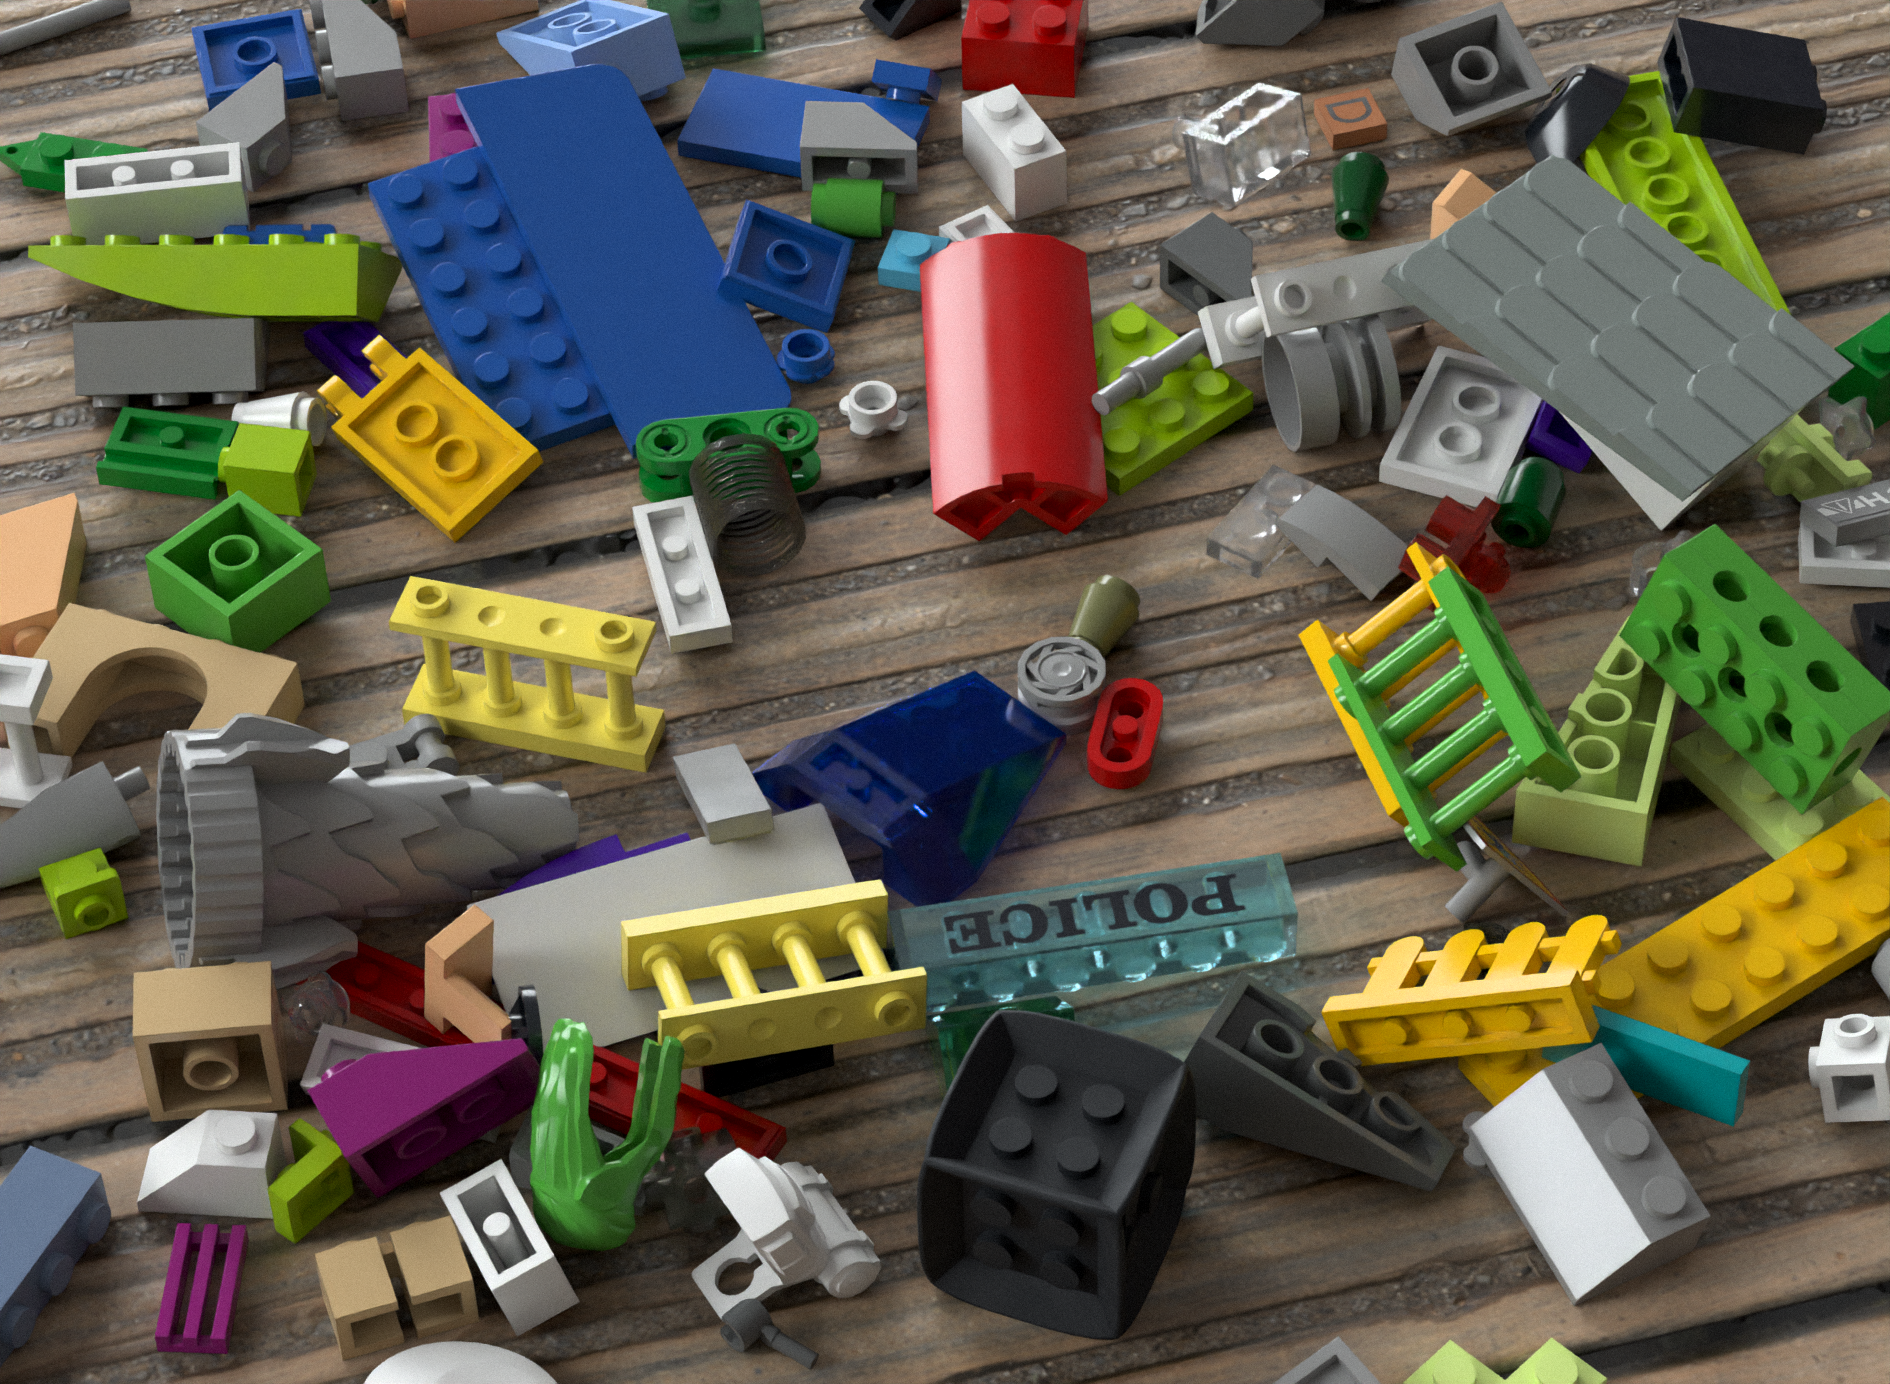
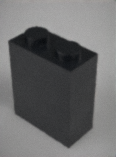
M1680 17L1675 18L1657 61L1674 133L1804 155L1813 134L1821 132L1827 115V104L1824 99H1821L1817 85V68L1811 63L1806 41L1804 39Z

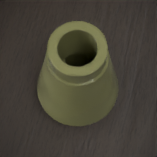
M1110 575L1099 576L1094 583L1087 584L1084 587L1068 637L1088 642L1098 649L1104 658L1139 619L1138 606L1141 599L1138 592L1129 583L1120 578Z

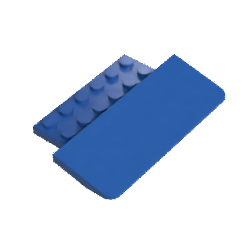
M591 64L455 89L456 103L477 146L368 183L370 199L457 380L536 447L539 452L616 425L632 458L635 459L637 458V435L652 422L666 419L790 408L791 390L744 299L717 290L725 262L632 83L621 70L606 64ZM673 446L660 447L664 451L673 448Z

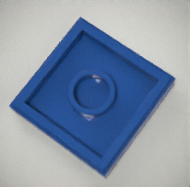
M302 9L191 28L209 112L273 62L283 66L288 99L321 94L319 77Z
M746 199L739 215L717 290L741 297L745 303L827 333L835 316L855 240Z

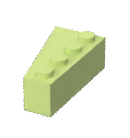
M1630 616L1627 617L1595 667L1593 679L1583 694L1578 693L1569 707L1568 718L1558 732L1582 777L1561 793L1539 776L1534 780H1529L1525 777L1516 790L1512 843L1642 867L1682 698L1619 636Z

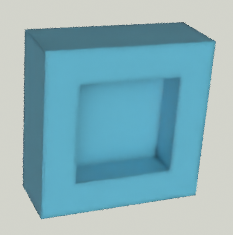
M893 229L878 266V284L921 292L920 264L946 248L950 244V238Z

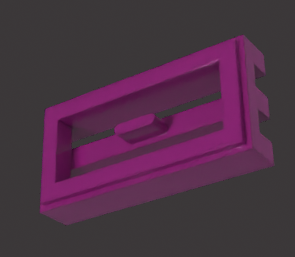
M177 1223L155 1332L158 1352L228 1354L249 1243L246 1225H232L231 1233H220L219 1224H205L203 1232H193L191 1223ZM192 1251H197L199 1256L183 1335L176 1334ZM227 1252L212 1334L201 1335L216 1253Z

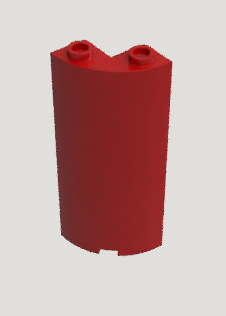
M997 233L953 242L920 264L933 514L978 541L986 537L1019 508L1026 510L1067 535L1108 502L1101 415L1095 410L1091 401L1093 394L1098 392L1086 252L1051 235L1028 233Z

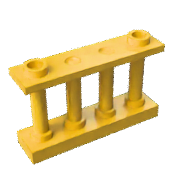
M1417 542L1406 549L1421 580L1355 632L1349 634L1344 631L1338 635L1321 621L1316 620L1299 634L1388 816L1403 827L1410 823L1358 720L1353 718L1342 707L1335 696L1334 689L1339 683L1328 660L1338 653L1362 672L1366 673L1363 665L1368 662L1367 654L1433 602L1436 608L1440 607L1428 581L1446 567H1450L1465 579L1461 570L1447 555L1442 554L1436 558ZM1453 638L1382 692L1380 695L1387 708L1391 706L1389 699L1455 647L1458 648L1460 653H1463L1464 649L1460 642ZM1475 684L1405 738L1404 742L1410 753L1414 751L1412 745L1414 742L1480 691L1486 700L1489 696L1484 687ZM1500 730L1427 786L1433 798H1437L1436 789L1505 736H1509V734Z

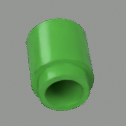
M828 178L827 184H813L811 224L845 237L882 238L884 226L894 227L896 193L885 191L884 180Z

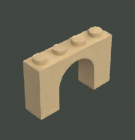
M73 603L68 604L33 656L36 659L49 660L53 676L35 723L32 725L38 753L70 756L72 758L95 721L106 709L126 697L147 691H173L188 695L199 701L203 706L188 730L223 728L236 714L253 713L274 717L294 724L305 707L297 662L286 660L278 655L255 652L229 645L217 639H206L172 630L160 624H149L115 615L106 610H96ZM3 722V726H4V730H5V734H6V738H7L8 747H9V749H10V745H9V741H8V737H7V733H6L5 724H4V722Z

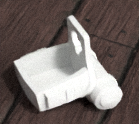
M737 1148L719 1159L705 1173L706 1178L741 1227L735 1239L692 1271V1278L721 1320L723 1314L742 1300L756 1299L761 1302L775 1291L810 1279L823 1284L828 1292L837 1298L853 1297L865 1291L875 1281L881 1269V1264L873 1251V1242L863 1230L858 1231L832 1195V1185L822 1173L818 1174L811 1165L803 1166L799 1162H788L780 1166L765 1156L757 1159L744 1150ZM759 1257L763 1264L754 1270V1278L751 1285L744 1292L730 1296L720 1292L718 1288L719 1277L729 1265L736 1262L750 1264Z

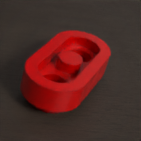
M1124 678L1112 682L1102 691L1087 745L1088 772L1098 784L1111 789H1128L1141 784L1149 776L1163 724V696L1154 684L1143 679Z

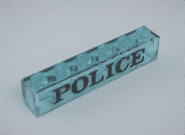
M1281 853L887 911L889 953L893 971L924 967L927 973L926 1011L939 1012L947 1008L992 1001L1005 1002L1018 997L1058 991L1071 992L1084 987L1117 982H1137L1146 978L1190 971L1203 972L1211 968L1243 963L1269 962L1277 958L1296 956L1298 911Z

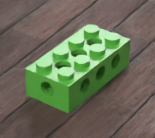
M1713 524L1663 556L1619 635L1639 657L1650 665L1685 702L1698 712L1731 747L1746 759L1802 815L1853 780L1890 722V691L1716 524Z

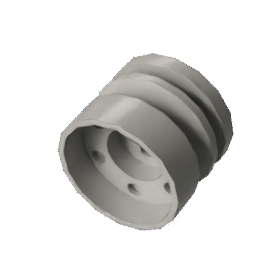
M1378 314L1325 325L1322 328V336L1316 327L1268 338L1266 333H1263L1261 354L1266 394L1274 422L1280 437L1288 449L1293 452H1299L1331 445L1338 438L1340 423L1347 434L1355 439L1365 437L1370 429L1380 434L1393 431L1399 425L1401 391L1397 364L1390 339Z

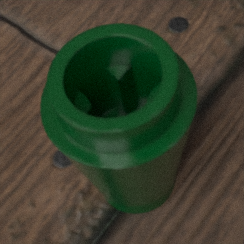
M1352 152L1343 156L1331 173L1336 223L1335 231L1338 236L1345 240L1360 241L1367 238L1370 234V228L1389 184V177L1385 171L1384 163L1378 157L1366 152Z

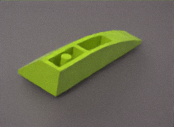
M218 234L214 235V245H195V237L187 235H160L159 245H140V237L129 235H106L104 245H86V238L81 236L54 235L51 236L50 245L28 246L29 258L81 281L121 294L209 316L256 318L268 322H379L402 270L399 257L382 252L381 243L360 241V236L352 234H325L324 243L305 241V237L301 235L271 234L269 235V244H249L250 237L244 235Z

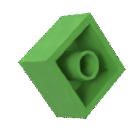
M240 490L145 556L154 605L158 611L191 635L206 639H217L229 645L259 653L331 602L323 549Z

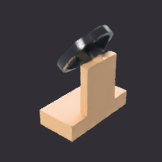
M474 904L425 944L424 1018L442 1034L455 1026L474 1043L522 1038L541 1066L544 1055L543 1039L535 987L533 984L518 986L517 1000L509 1014L489 998L492 995L494 920Z

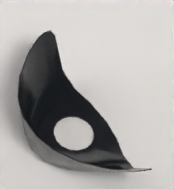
M1592 63L1573 66L1557 77L1550 85L1552 92L1564 80L1566 82L1546 105L1544 104L1547 100L1538 103L1525 129L1527 147L1536 163L1538 164L1547 159L1552 154L1574 163L1607 124L1621 104L1629 87L1630 77Z

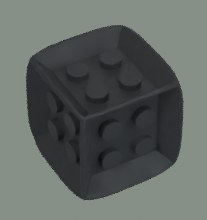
M1003 1010L993 1014L973 1040L933 1122L927 1140L924 1161L919 1173L917 1185L918 1244L922 1268L930 1283L948 1295L970 1305L1049 1330L1090 1339H1119L1132 1325L1151 1290L1179 1224L1184 1207L1186 1188L1192 1175L1196 1145V1089L1194 1078L1187 1064L1170 1053L1150 1044L1071 1020L1021 1010Z

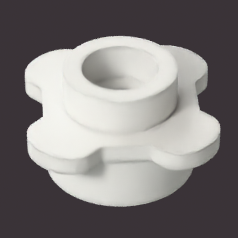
M866 381L856 385L849 395L842 398L839 403L840 412L850 419L851 435L859 439L879 436L889 430H901L908 421L907 413L898 409L896 391L889 384L881 381Z

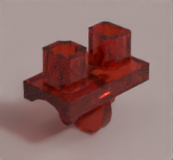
M1447 495L1437 506L1425 531L1448 544L1447 549L1420 533H1417L1407 547L1408 549L1417 542L1436 558L1442 554L1447 555L1461 570L1466 581L1483 593L1493 594L1500 592L1510 579L1511 569L1504 557L1506 554L1505 548L1497 542H1492L1489 546L1484 544L1487 538L1485 530L1501 507L1500 504L1486 496L1475 511ZM1405 551L1398 569L1418 582L1421 580V577L1408 552ZM1434 602L1427 607L1432 612L1437 609Z

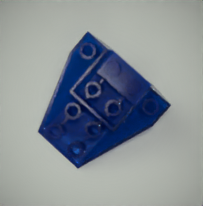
M974 670L793 740L751 773L763 795L786 812L804 808L814 800H817L879 845L883 852L884 883L932 917L978 881L1067 743V736L1062 730Z

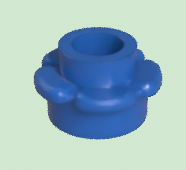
M801 329L785 337L782 342V350L777 355V364L781 371H786L789 379L802 384H811L828 376L833 371L835 351L823 333L812 329Z

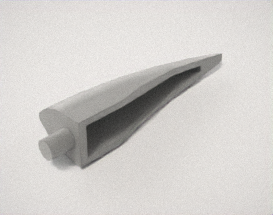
M102 761L46 788L16 814L0 824V889L39 878L38 868L99 847L102 848L103 853H106L141 837L139 828L126 801L150 789L142 769L138 766L112 778Z

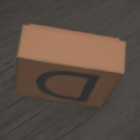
M1369 88L1314 99V116L1332 150L1387 139V122Z

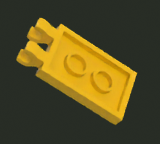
M378 335L361 350L363 355L373 363L369 366L371 371L382 380L364 398H360L343 380L334 375L317 392L328 402L325 406L326 409L338 420L331 426L336 438L448 538L456 543L544 461L536 447L420 347L406 359L387 340Z

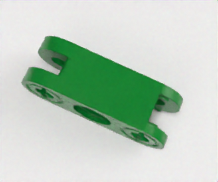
M777 408L652 422L639 432L636 439V454L640 464L639 485L641 492L645 498L653 503L693 495L696 504L795 494L806 491L817 483L821 475V460L818 453L813 450L819 440V425L815 417L809 412L798 408ZM787 429L799 432L792 437L793 439L788 440ZM663 446H673L670 450L664 451L660 449ZM792 462L801 468L793 472ZM666 475H667V476H671V475H672V476L677 477V478L672 479V480H664V479H662V478L666 477Z

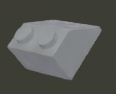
M1502 1L1399 38L1391 75L1415 120L1446 136L1548 100L1552 96L1548 83Z

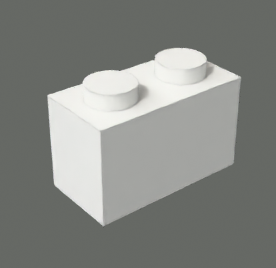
M1013 84L962 102L963 155L1015 222L1067 204L1066 150Z
M502 1159L440 1192L491 1292L517 1337L580 1302Z

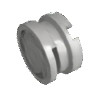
M1073 637L1047 638L1034 643L1026 649L1018 662V709L1024 721L1032 720L1038 725L1039 732L1053 736L1075 735L1092 727L1100 695L1106 686L1105 660L1099 650L1088 642ZM1041 654L1037 662L1033 663L1031 661Z

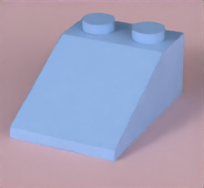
M580 0L496 33L499 44L529 75L591 64H606L621 70L629 78L640 101L663 96L668 92L667 85L686 78L668 13L612 0Z

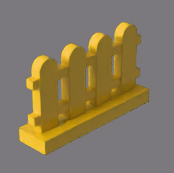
M1602 915L1584 917L1571 925L1566 936L1549 938L1544 924L1539 922L1526 923L1513 929L1508 934L1504 943L1488 945L1485 935L1481 930L1470 929L1451 937L1443 950L1430 952L1427 951L1421 937L1410 936L1391 944L1383 957L1371 959L1367 966L1371 979L1363 993L1329 997L1321 1013L1337 1052L1347 1048L1363 1062L1361 1066L1590 1043L1593 1041L1600 1025L1588 995L1598 993L1602 983L1597 972L1605 956L1617 954L1622 943L1617 930L1611 931L1607 918ZM1552 961L1546 973L1538 974L1543 962ZM1490 968L1484 980H1477L1482 969ZM1429 975L1422 987H1416L1421 976Z

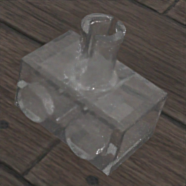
M1260 82L1204 119L1194 114L1185 113L1184 118L1179 117L1176 120L1172 130L1174 145L1178 149L1185 150L1192 193L1218 201L1225 206H1237L1249 201L1254 193L1275 179L1286 176L1291 168L1312 155L1302 94Z

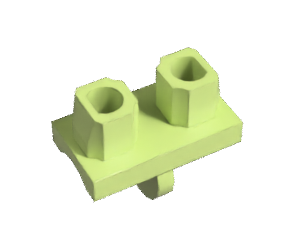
M1798 414L1770 440L1757 458V461L1766 469L1763 477L1764 485L1776 496H1784L1791 493L1800 502L1868 485L1872 479V472L1859 459L1845 460L1834 449L1833 435L1820 423L1808 425Z

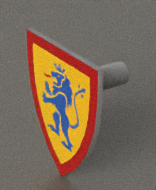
M1474 816L1462 825L1481 850L1489 855L1490 858L1486 861L1469 841L1457 843L1467 863L1460 871L1468 881L1445 904V907L1459 921L1465 923L1511 874L1561 915L1565 916L1568 913L1567 909L1544 883L1478 817Z

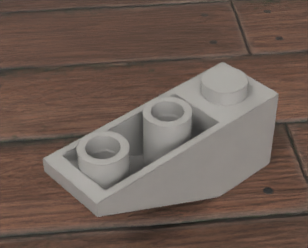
M309 0L314 29L325 28L324 30L315 31L320 64L331 63L328 66H321L326 100L338 99L341 121L408 112L404 70L396 32L361 0Z

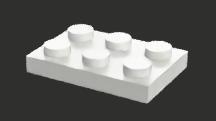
M1438 345L1380 463L1379 482L1493 511L1508 472L1511 468L1518 465L1526 449L1524 446L1543 399L1486 357Z

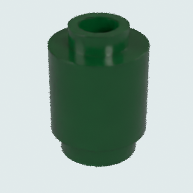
M1529 457L1510 469L1490 517L1494 532L1502 540L1512 546L1523 548L1538 547L1548 540L1566 495L1564 476L1560 468L1547 459Z

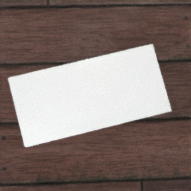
M818 803L773 816L775 830H772L771 833L718 845L710 844L707 837L704 836L467 905L468 910L475 904L494 920L492 977L506 1013L509 1014L517 1000L518 986L533 984L539 1006L543 1053L550 1040L555 1023L558 1019L562 1018L573 1019L574 1022L578 1023L584 1022L593 1038V1045L598 1047H604L657 1031L658 1011L666 1010L667 1008L658 986L628 991L621 973V921L855 883L824 805ZM853 953L816 959L825 980L860 970ZM789 964L751 970L757 986L764 990L774 992L799 987ZM723 975L685 981L695 1005L732 998Z

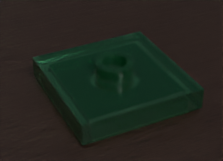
M646 0L647 9L669 14L681 59L766 50L765 32L759 0Z

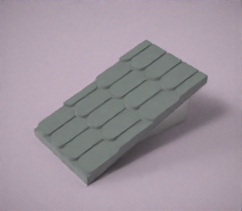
M1553 154L1536 164L1530 171L1505 189L1495 193L1488 201L1455 222L1449 229L1428 244L1414 251L1408 258L1391 269L1381 280L1403 298L1557 409L1661 531L1738 472L1805 406L1855 367L1784 309L1781 308L1778 312L1721 266L1713 262H1705L1633 203L1629 202L1625 205L1571 161L1565 158H1558Z

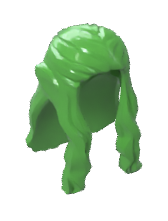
M562 1018L558 1019L555 1023L550 1040L545 1048L539 1070V1081L534 1106L531 1111L532 1136L530 1153L532 1172L530 1174V1187L532 1188V1208L538 1226L556 1243L585 1250L604 1251L621 1246L635 1229V1210L633 1204L643 1177L661 1157L673 1132L676 1118V1103L681 1089L682 1062L685 1050L680 1040L675 1037L666 1036L662 1046L654 1040L645 1038L638 1071L631 1127L625 1140L602 1156L588 1114L590 1078L594 1054L593 1038L584 1022L578 1023L574 1022L573 1019Z

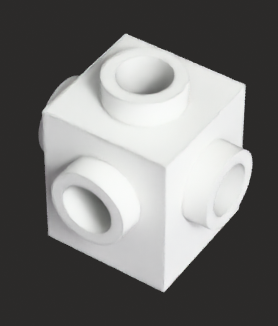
M1850 1014L1841 1018L1825 1019L1820 1046L1810 1047L1808 1058L1810 1082L1813 1088L1820 1089L1825 1123L1890 1120V1016L1870 1017L1864 1014Z

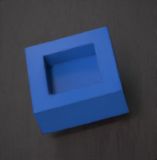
M876 59L872 82L883 92H887L886 99L919 104L920 99L938 101L942 79L930 68Z

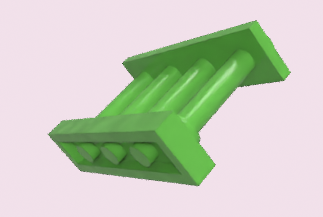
M1446 567L1428 581L1440 604V607L1434 610L1436 616L1434 620L1366 673L1362 672L1338 653L1331 657L1328 663L1339 683L1334 689L1336 698L1342 707L1353 718L1358 720L1410 823L1404 828L1407 839L1425 859L1429 860L1435 856L1457 872L1467 865L1452 835L1458 828L1525 777L1529 780H1534L1539 776L1561 793L1582 776L1483 593L1450 567ZM1453 638L1459 641L1464 649V652L1458 656L1460 663L1391 716L1380 694ZM1475 684L1484 687L1489 696L1483 701L1485 709L1415 762L1404 739ZM1500 730L1508 733L1514 743L1507 749L1509 756L1439 809L1427 786Z

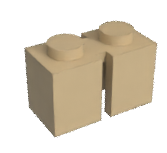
M451 1215L428 1222L420 1221L409 1224L403 1229L390 1232L391 1241L378 1244L375 1236L361 1241H347L335 1248L314 1254L322 1296L343 1360L405 1343L395 1311L399 1310L398 1302L390 1280L396 1277L399 1279L418 1339L479 1322L473 1278Z

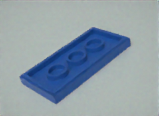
M713 68L677 140L678 156L802 178L800 141L806 101L863 102L917 142V149L930 122L929 106Z

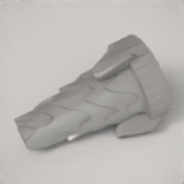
M253 713L236 714L223 728L167 731L161 743L156 803L159 877L170 951L174 959L175 968L179 969L227 965L235 962L271 961L276 990H280L323 973L340 961L356 957L358 954V940L356 934L351 930L360 929L362 919L411 916L423 912L425 904L472 900L471 891L507 889L524 876L550 861L576 850V842L579 841L578 814L572 810L570 798L567 792L562 790L561 781L503 783L502 773L454 776L431 768L385 770V763L381 760L350 761L348 742L329 738L314 730L278 718Z

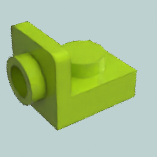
M101 847L38 868L43 888L65 939L89 931L99 930L107 925L129 918L119 875L115 868H110Z
M301 1118L288 1127L295 1163H291L283 1168L274 1182L267 1188L275 1230L294 1244L354 1193L349 1163L331 1132L328 1130L319 1132Z

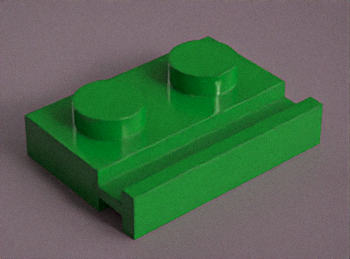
M123 406L105 445L106 455L103 461H98L96 465L99 484L216 500L218 495L217 486L219 484V456L223 447L231 446L239 422Z

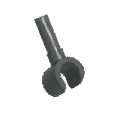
M756 1299L742 1300L722 1315L725 1325L721 1327L720 1334L727 1344L738 1352H744L760 1339L768 1347H773L808 1369H812L819 1358L818 1353L782 1333L781 1329L774 1326L770 1314L761 1302Z

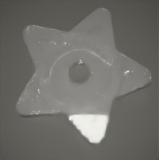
M1823 397L1819 400L1820 424L1833 435L1834 449L1845 460L1851 461L1852 457L1859 456L1867 449L1876 446L1877 441L1873 436V423L1870 416L1866 413V397H1856L1844 405L1830 397ZM1844 426L1845 434L1841 437L1839 435V428Z

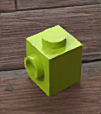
M239 423L231 446L222 448L218 461V478L221 483H226L228 497L240 490L273 514L302 516L317 476L310 431Z

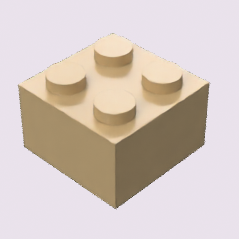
M271 961L235 962L227 965L182 969L167 968L159 971L134 973L133 1041L152 1122L197 1118L207 1110L245 1112L288 1110L287 1043Z

